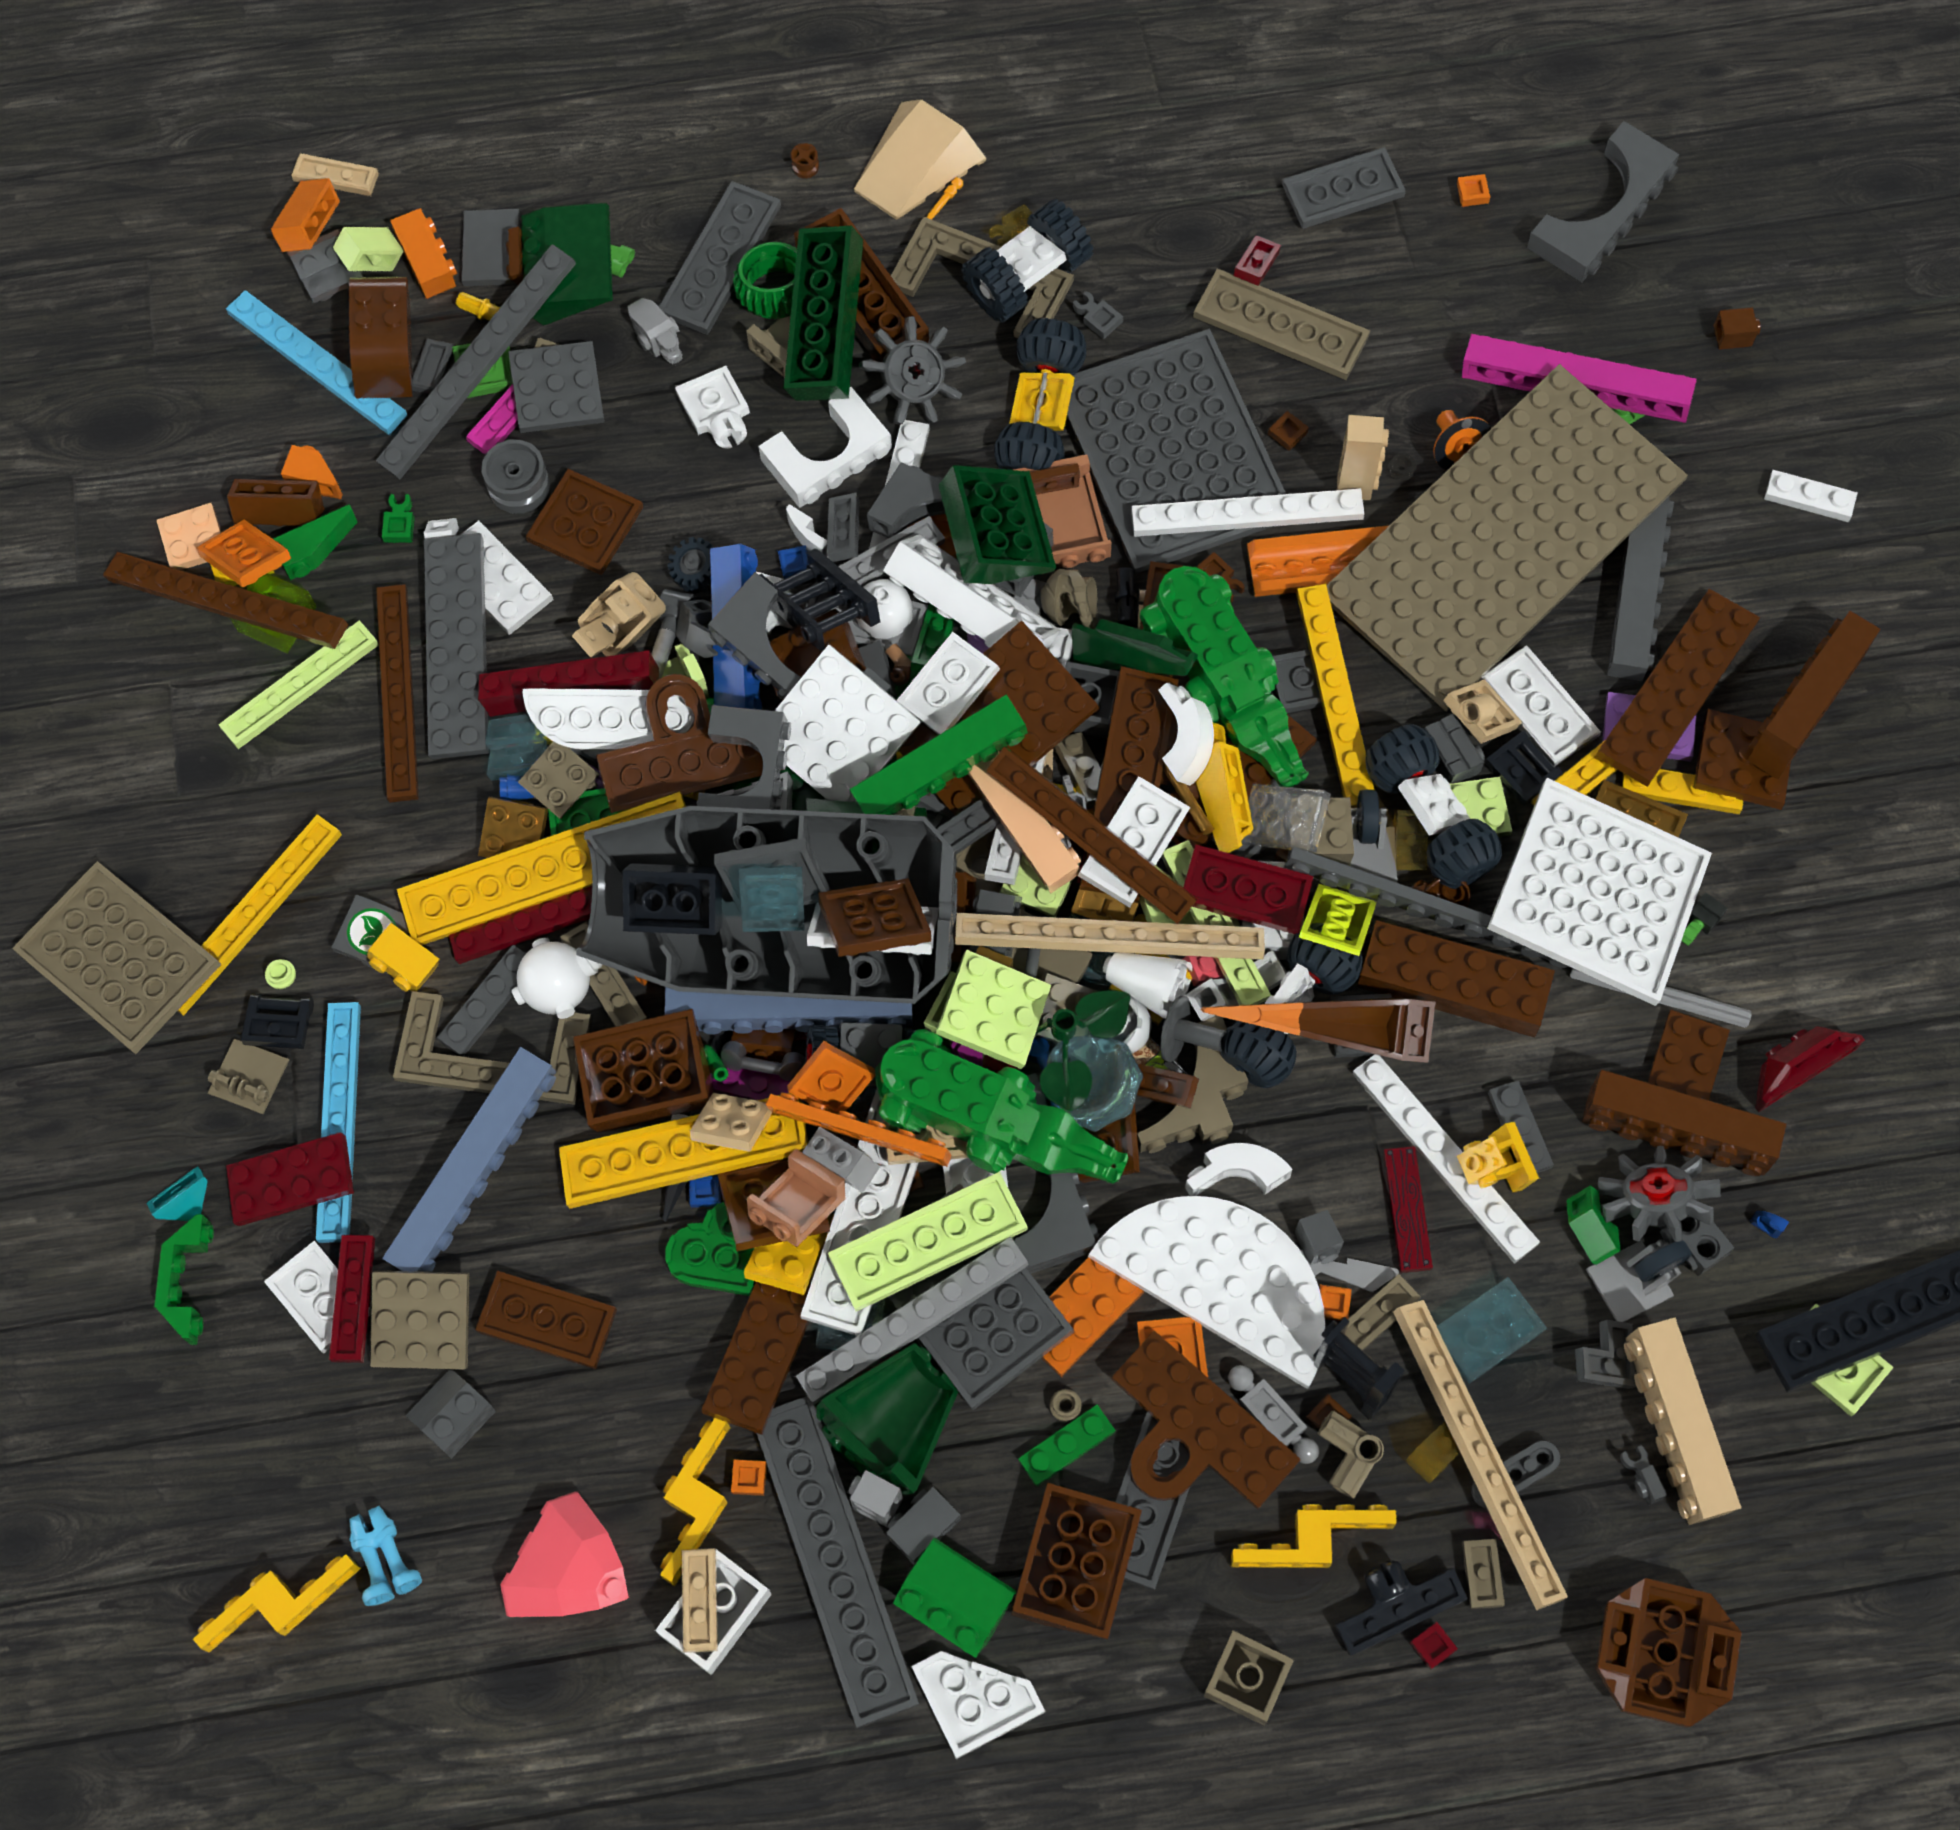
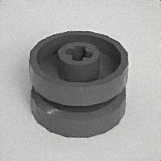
M506 440L491 448L482 461L483 478L492 502L499 509L509 513L523 514L535 510L545 501L550 489V479L542 455L533 444L523 440Z

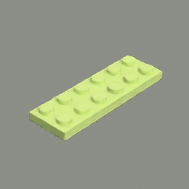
M998 1172L830 1251L828 1256L855 1312L985 1251L1009 1237L1012 1238L1027 1231L1028 1226L1001 1173Z

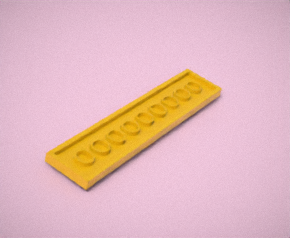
M677 792L397 889L410 937L420 945H425L448 937L450 934L592 886L591 855L588 844L584 840L585 831L686 807L682 794Z

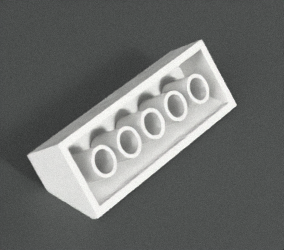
M920 534L900 541L883 570L890 575L889 578L893 583L902 587L906 586L914 592L913 595L918 600L925 603L929 602L937 607V612L948 619L953 618L961 624L960 627L965 632L971 635H978L985 640L984 643L989 648L1021 620L1047 649L1061 632L1059 628L994 584L964 583L958 560Z

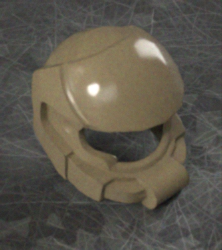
M1058 569L1046 581V585L1041 590L1040 601L1044 613L1052 622L1059 626L1064 625L1070 615L1078 614L1083 626L1095 629L1097 625V586L1094 578L1082 577L1079 570Z

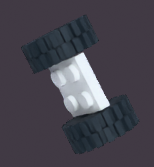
M1058 199L1050 200L1029 215V220H1027L1029 227L997 251L992 250L990 247L984 248L962 265L963 279L968 284L966 285L968 290L973 293L972 297L980 303L979 306L985 309L990 317L993 316L995 321L1004 322L1025 307L1028 297L1024 291L1055 268L1071 273L1093 256V245L1089 243L1091 238L1086 234L1085 226L1080 224L1079 217L1077 215L1074 216L1072 214L1073 210L1070 207L1066 208L1065 203L1062 201L1059 202Z

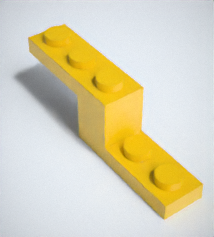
M716 1418L713 1421L708 1420L699 1433L700 1442L695 1449L691 1447L686 1452L681 1462L684 1467L677 1477L673 1475L669 1479L663 1490L666 1493L664 1499L667 1504L695 1520L692 1525L686 1524L678 1537L681 1543L675 1552L670 1551L661 1563L660 1568L663 1570L660 1574L661 1577L673 1586L677 1584L682 1576V1550L699 1549L728 1503L724 1496L697 1480L731 1428L727 1422Z
M1316 1504L1303 1505V1510H1297L1295 1514L1296 1549H1291L1290 1544H1273L1271 1549H1258L1257 1544H1239L1238 1549L1232 1550L1231 1567L1329 1568L1332 1564L1331 1528L1393 1529L1397 1524L1396 1510H1388L1386 1505H1370L1368 1510H1355L1354 1505H1336L1335 1510H1322V1505Z
M345 1554L342 1558L338 1556L325 1567L326 1572L317 1580L312 1579L300 1589L298 1597L294 1595L283 1580L274 1572L261 1573L252 1580L249 1585L251 1588L242 1596L237 1595L226 1603L224 1606L225 1611L216 1619L211 1618L203 1623L198 1629L199 1634L193 1640L200 1649L210 1653L257 1610L261 1612L277 1633L286 1636L361 1568L348 1555Z

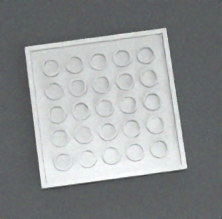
M1546 778L1487 929L1656 1006L1664 992L1712 853Z

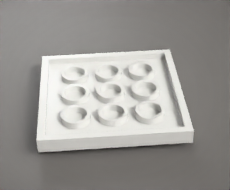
M831 645L824 649L775 710L777 712H784L788 722H791L790 739L785 740L783 750L787 752L786 765L827 800L856 802L850 789L882 770L922 722Z

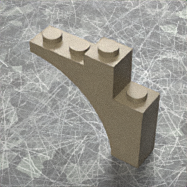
M1215 1016L1198 1023L1227 1030L1220 1016ZM1194 1045L1195 1071L1193 1076L1199 1078L1191 1109L1176 1106L1160 1122L1137 1133L1140 1153L1146 1151L1150 1154L1165 1149L1168 1143L1176 1140L1178 1143H1184L1193 1139L1196 1133L1199 1134L1203 1144L1209 1141L1212 1144H1216L1226 1140L1229 1134L1232 1133L1233 1123L1223 1098L1226 1097L1227 1100H1232L1244 1094L1243 1091L1247 1089L1248 1084L1245 1072L1237 1071L1235 1067L1227 1063L1222 1058L1220 1051Z

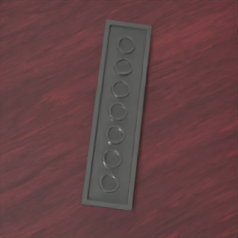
M481 533L424 539L428 756L431 759L488 754V713L478 700L479 674L487 673L483 536Z

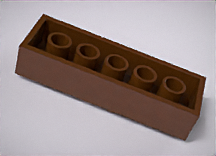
M842 208L804 227L818 228L852 225L862 237ZM799 230L794 233L796 248L798 245ZM863 238L855 335L872 359L882 362L887 351L877 342L873 335L877 330L882 329L888 333L894 343L899 344L905 341V318L915 317L917 340L928 343L929 328Z
M1849 611L1843 620L1837 618L1830 628L1829 634L1821 640L1814 651V655L1809 657L1799 676H1796L1786 691L1788 693L1779 699L1772 710V714L1769 717L1767 716L1760 726L1757 735L1749 745V748L1753 751L1747 761L1779 779L1858 667L1881 629L1852 611Z
M1376 920L1357 987L1379 994L1391 993L1393 998L1400 997L1436 1002V1010L1535 1038L1542 1023L1555 970Z
M1602 1069L1590 1088L1582 1122L1589 1124V1127L1594 1130L1614 1131L1619 1133L1620 1137L1627 1140L1641 1139L1648 1141L1655 1148L1657 1146H1664V1149L1672 1148L1689 1158L1698 1155L1711 1160L1712 1164L1719 1167L1733 1166L1740 1168L1744 1174L1750 1176H1764L1779 1159L1787 1123Z

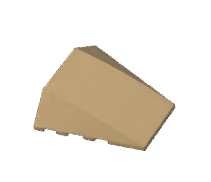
M923 100L901 102L858 180L854 192L897 220L925 202L926 197L933 192L938 193L943 190L945 184L955 177L961 178L974 165L977 164L979 166L984 163L986 157L964 127Z

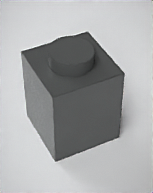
M1328 1210L1300 1219L1294 1232L1310 1265L1318 1262L1322 1264L1332 1262L1339 1256L1344 1243Z

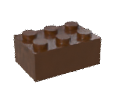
M835 608L814 620L819 623L839 613V611ZM848 622L823 633L825 648L828 645L833 646L862 672L866 670ZM796 629L770 641V645L779 660L800 677L807 672L823 652L819 651L813 644L807 643ZM773 686L776 696L783 701L777 694L779 690Z

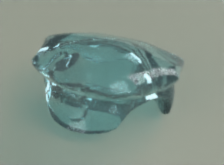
M1090 1033L1070 1039L1068 1043V1063L1076 1060L1085 1062L1092 1074V1086L1086 1101L1076 1110L1066 1112L1072 1115L1080 1126L1091 1131H1098L1110 1123L1130 1115L1143 1079V1073L1138 1067L1129 1046L1122 1041L1112 1038L1102 1039L1093 1037ZM1062 1041L1053 1048L1048 1057L1047 1065L1052 1062L1062 1063Z

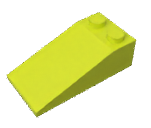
M1318 884L1299 938L1359 956L1377 901L1357 897L1348 892ZM1323 923L1321 932L1311 929V924ZM1345 937H1349L1352 941L1345 939Z

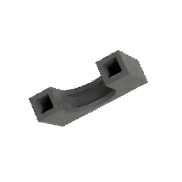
M712 705L708 735L711 740L717 743L745 745L757 750L763 759V771L757 784L748 792L736 796L699 793L697 806L775 810L776 799H781L783 782L779 778L781 769L786 768L787 752L783 750L785 740L790 739L791 722H788L784 712Z

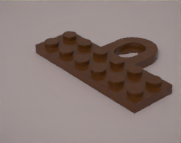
M671 674L660 678L652 685L646 696L645 708L654 741L596 755L611 814L628 810L677 792L684 796L760 777L763 771V759L757 750L745 745L717 743L711 740L708 735L710 713L704 692L696 681L680 674ZM672 696H680L684 700L685 705L692 710L694 723L692 728L685 733L673 732L666 724L667 702Z
M1155 1331L1149 1335L1112 1376L1111 1380L1158 1421L1156 1426L1136 1447L1130 1465L1134 1484L1144 1495L1151 1499L1167 1501L1178 1498L1190 1488L1209 1466L1256 1509H1259L1301 1460ZM1171 1440L1183 1443L1190 1455L1186 1466L1182 1470L1172 1472L1167 1477L1156 1475L1153 1465L1158 1459V1450L1161 1445Z

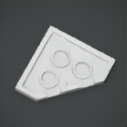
M942 1651L911 1666L956 1759L1045 1713L1030 1680L1018 1676L1015 1677Z

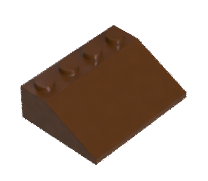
M693 1009L573 1037L587 1123L596 1132L702 1109L712 1093H714L711 1073Z
M1047 1483L1011 1616L1045 1626L1108 1640L1142 1510Z

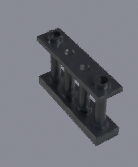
M817 548L806 552L808 559L807 569L773 584L763 574H760L764 580L778 591V599L771 608L796 629L807 643L813 644L819 651L825 649L823 633L854 618L862 619L870 627L881 623L877 599ZM811 579L818 582L789 597L783 593ZM825 592L833 595L806 609L798 606ZM839 605L848 607V609L819 623L813 619Z
M1344 1317L1339 1324L1335 1321L1331 1322L1321 1334L1325 1339L1313 1355L1316 1358L1314 1366L1318 1372L1326 1364L1362 1396L1361 1400L1364 1402L1360 1412L1367 1419L1371 1420L1391 1398L1405 1370L1396 1362L1389 1369L1384 1365L1382 1367L1378 1365L1345 1335L1350 1321Z

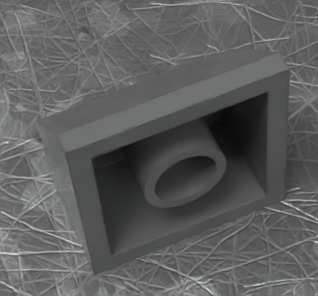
M449 1369L407 1413L406 1417L452 1459L496 1410L452 1369Z

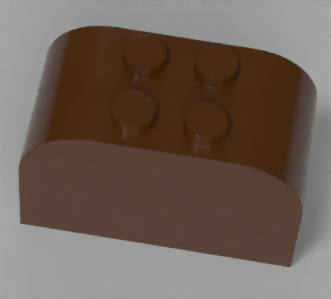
M407 277L349 278V340L355 398L413 397L411 307Z

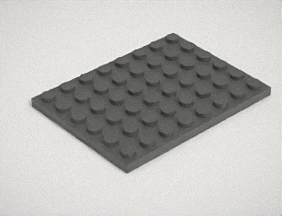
M1210 329L1078 372L1073 376L1075 379L1066 418L1082 455H1088L1090 473L1134 570V574L1149 570L1150 561L1169 563L1274 527L1134 537L1132 506L1286 494Z

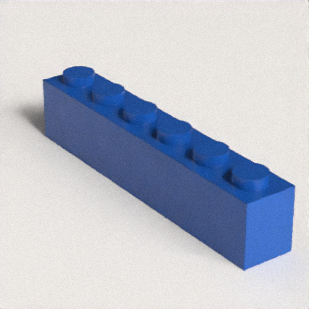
M743 544L710 549L712 619L753 573L756 572L758 559L755 549ZM713 645V649L718 652V656L713 657L714 705L762 710L759 694V683L761 681L754 675L756 671L748 664L745 667L739 664L732 657L734 652L726 645L723 648Z

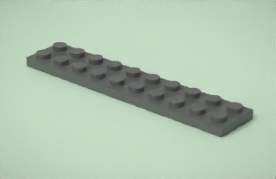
M806 1396L773 1408L763 1434L757 1433L856 1728H860L919 1705L828 1440L821 1430L823 1428L822 1423L817 1419L816 1406Z

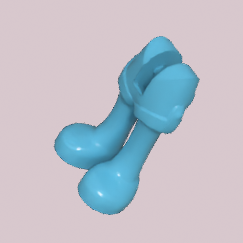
M380 1506L368 1510L372 1526L374 1527V1530L371 1532L368 1531V1527L360 1514L349 1518L351 1530L349 1540L352 1549L355 1552L361 1553L370 1576L371 1585L362 1594V1600L366 1606L382 1604L395 1597L378 1556L377 1549L379 1547L391 1570L392 1583L397 1594H406L422 1583L420 1572L414 1569L409 1570L403 1563L394 1541V1537L397 1534L394 1521L387 1517Z

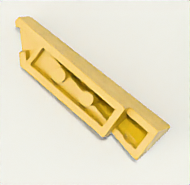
M1213 722L1214 742L1212 753L1206 768L1195 782L1207 818L1214 828L1212 833L1218 851L1230 853L1242 847L1241 841L1254 828L1239 749L1226 744L1225 727Z

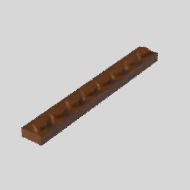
M405 584L376 587L387 799L389 803L419 799L408 591Z
M1007 746L1002 749L986 770L1175 923L1178 924L1198 900Z

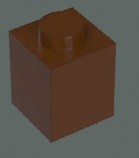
M1753 307L1719 311L1714 323L1719 350L1752 347L1756 336L1760 334L1761 330L1760 320L1755 318Z

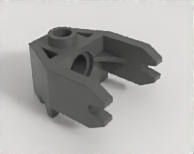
M703 599L682 602L675 633L684 647L703 658L718 656V652L712 648V645L717 644L709 637L711 633L709 632L708 624L712 620V602Z

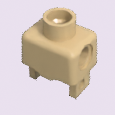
M631 572L615 580L590 604L588 609L579 617L578 624L580 629L572 637L591 658L600 652H603L605 656L618 655L631 647L664 614L666 605L638 573ZM602 623L608 625L613 633L607 631Z

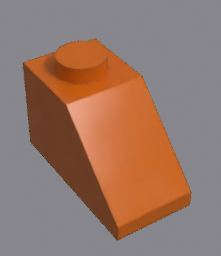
M292 445L281 472L283 480L318 481L322 496L341 500L343 494L320 452L311 446L304 445L300 447Z

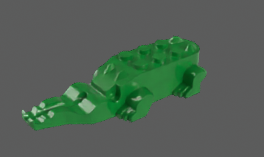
M1182 566L1172 569L1161 581L1155 601L1144 607L1140 612L1143 630L1166 636L1173 640L1174 647L1191 651L1198 655L1187 674L1190 681L1187 682L1184 688L1192 698L1205 703L1210 712L1212 722L1215 723L1220 720L1235 747L1260 762L1281 789L1290 788L1304 781L1309 771L1307 772L1304 769L1302 760L1299 758L1298 751L1292 741L1288 727L1287 712L1283 704L1271 694V691L1275 689V685L1279 682L1276 674L1275 660L1267 648L1255 647L1236 617L1230 602L1232 591L1227 581L1218 574L1209 576L1205 571L1196 567Z
M925 1029L915 1030L909 1040H903L891 1046L883 1056L882 1062L875 1068L876 1076L874 1079L878 1095L882 1100L879 1115L884 1121L889 1123V1129L896 1132L898 1129H904L919 1135L921 1130H925L926 1126H930L967 1142L966 1154L975 1166L993 1174L998 1173L1000 1170L1004 1171L1006 1165L1009 1166L1012 1159H1015L1045 1174L1079 1173L1114 1184L1121 1178L1127 1164V1153H1121L1107 1145L1104 1141L1091 1135L1068 1112L1061 1108L1036 1104L1035 1085L1030 1082L1029 1077L1023 1072L1012 1067H1004L998 1073H995L950 1053L951 1049L942 1044L943 1038Z

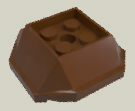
M1644 1578L1606 1603L1596 1670L1621 1712L1689 1728L1732 1700L1742 1632L1730 1620L1711 1593ZM1659 1645H1665L1670 1648L1672 1652V1660L1670 1662L1663 1661L1659 1657L1657 1651Z

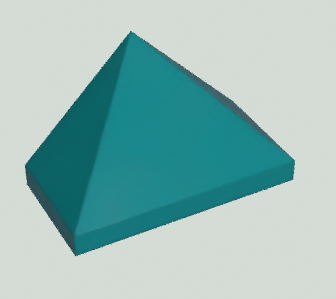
M197 1166L146 1204L155 1219L189 1221L196 1214L201 1215L208 1181L202 1170Z

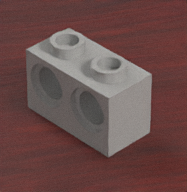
M820 1126L802 1152L843 1178L845 1183L862 1193L880 1168L864 1152Z
M865 1470L862 1478L856 1476L848 1491L851 1494L850 1501L854 1511L888 1528V1523L893 1519L903 1501L900 1488Z

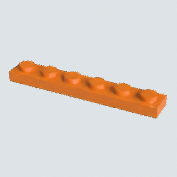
M781 1092L780 1096L769 1095L766 1106L772 1113L816 1127L820 1126L829 1131L948 1167L952 1155L945 1148L946 1144L932 1138H928L927 1142L915 1139L916 1135L904 1129H898L897 1133L886 1130L885 1124L878 1121L868 1120V1123L856 1120L857 1116L849 1112L839 1111L838 1114L827 1111L828 1107L820 1103L811 1101L809 1105L798 1102L799 1099L787 1093Z

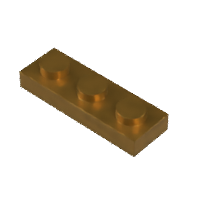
M1607 780L1603 781L1595 799L1678 838L1688 814Z

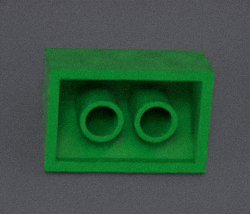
M933 1538L907 1576L893 1604L976 1658L989 1643L1017 1591L938 1539Z

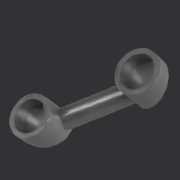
M736 1041L725 1043L721 1051V1059L730 1070L740 1071L741 1069L770 1073L779 1075L781 1079L791 1081L804 1066L806 1059L797 1052H789L784 1055L782 1063L746 1057V1048Z

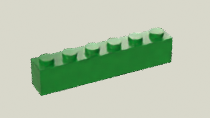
M1006 694L852 787L850 791L864 814L893 815L903 808L908 810L916 806L920 802V798L926 794H935L941 791L946 786V782L954 777L961 778L970 773L972 767L977 763L992 760L998 755V751L1009 745L1011 747L1020 743L1024 739V735L1028 733L1026 725Z

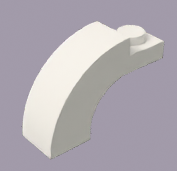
M1166 683L1158 691L1177 719L1178 734L1174 746L1162 759L1178 782L1191 786L1200 777L1209 762L1214 742L1213 722L1204 702L1192 698L1184 687H1177Z
M1271 950L1265 954L1264 960L1258 959L1254 962L1269 991L1281 984L1287 971L1274 951ZM1210 978L1186 994L1201 1021L1216 1016L1202 1012L1200 1009L1203 1007L1239 1005L1225 978Z
M1247 1143L1226 1144L1205 1153L1203 1162L1207 1167L1204 1168L1201 1165L1192 1170L1187 1175L1189 1179L1186 1180L1185 1189L1190 1196H1197L1224 1178L1242 1177L1255 1183L1265 1195L1288 1180L1291 1176L1292 1168L1280 1156L1261 1146Z

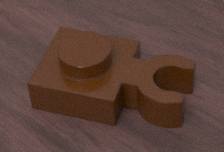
M1215 552L1197 566V568L1208 569L1209 576L1212 574L1222 576L1227 581L1230 589H1236L1241 594L1244 593V584L1238 579H1231L1234 576V570ZM1232 594L1231 599H1230V602H1231V603H1232L1233 600H1234V595H1233V594Z

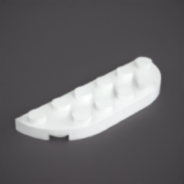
M523 689L524 704L530 719L540 732L559 745L580 750H617L654 741L645 708L646 696L649 690ZM672 696L667 702L666 724L673 732L685 733L694 723L692 710L685 705L684 700L680 696Z

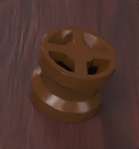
M808 143L796 145L791 151L794 174L803 179L815 176L819 170L816 148Z

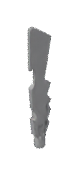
M1300 1250L1315 1276L1323 1273L1370 1292H1374L1399 1273L1396 1268L1347 1258V1264L1332 1261L1327 1264L1318 1262L1310 1265L1303 1250Z

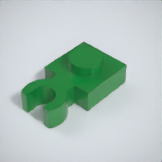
M391 494L389 496V504L392 512H384L382 539L384 543H413L415 517L413 512H409L412 508L411 498L409 494H405V501L402 504H396L395 495Z

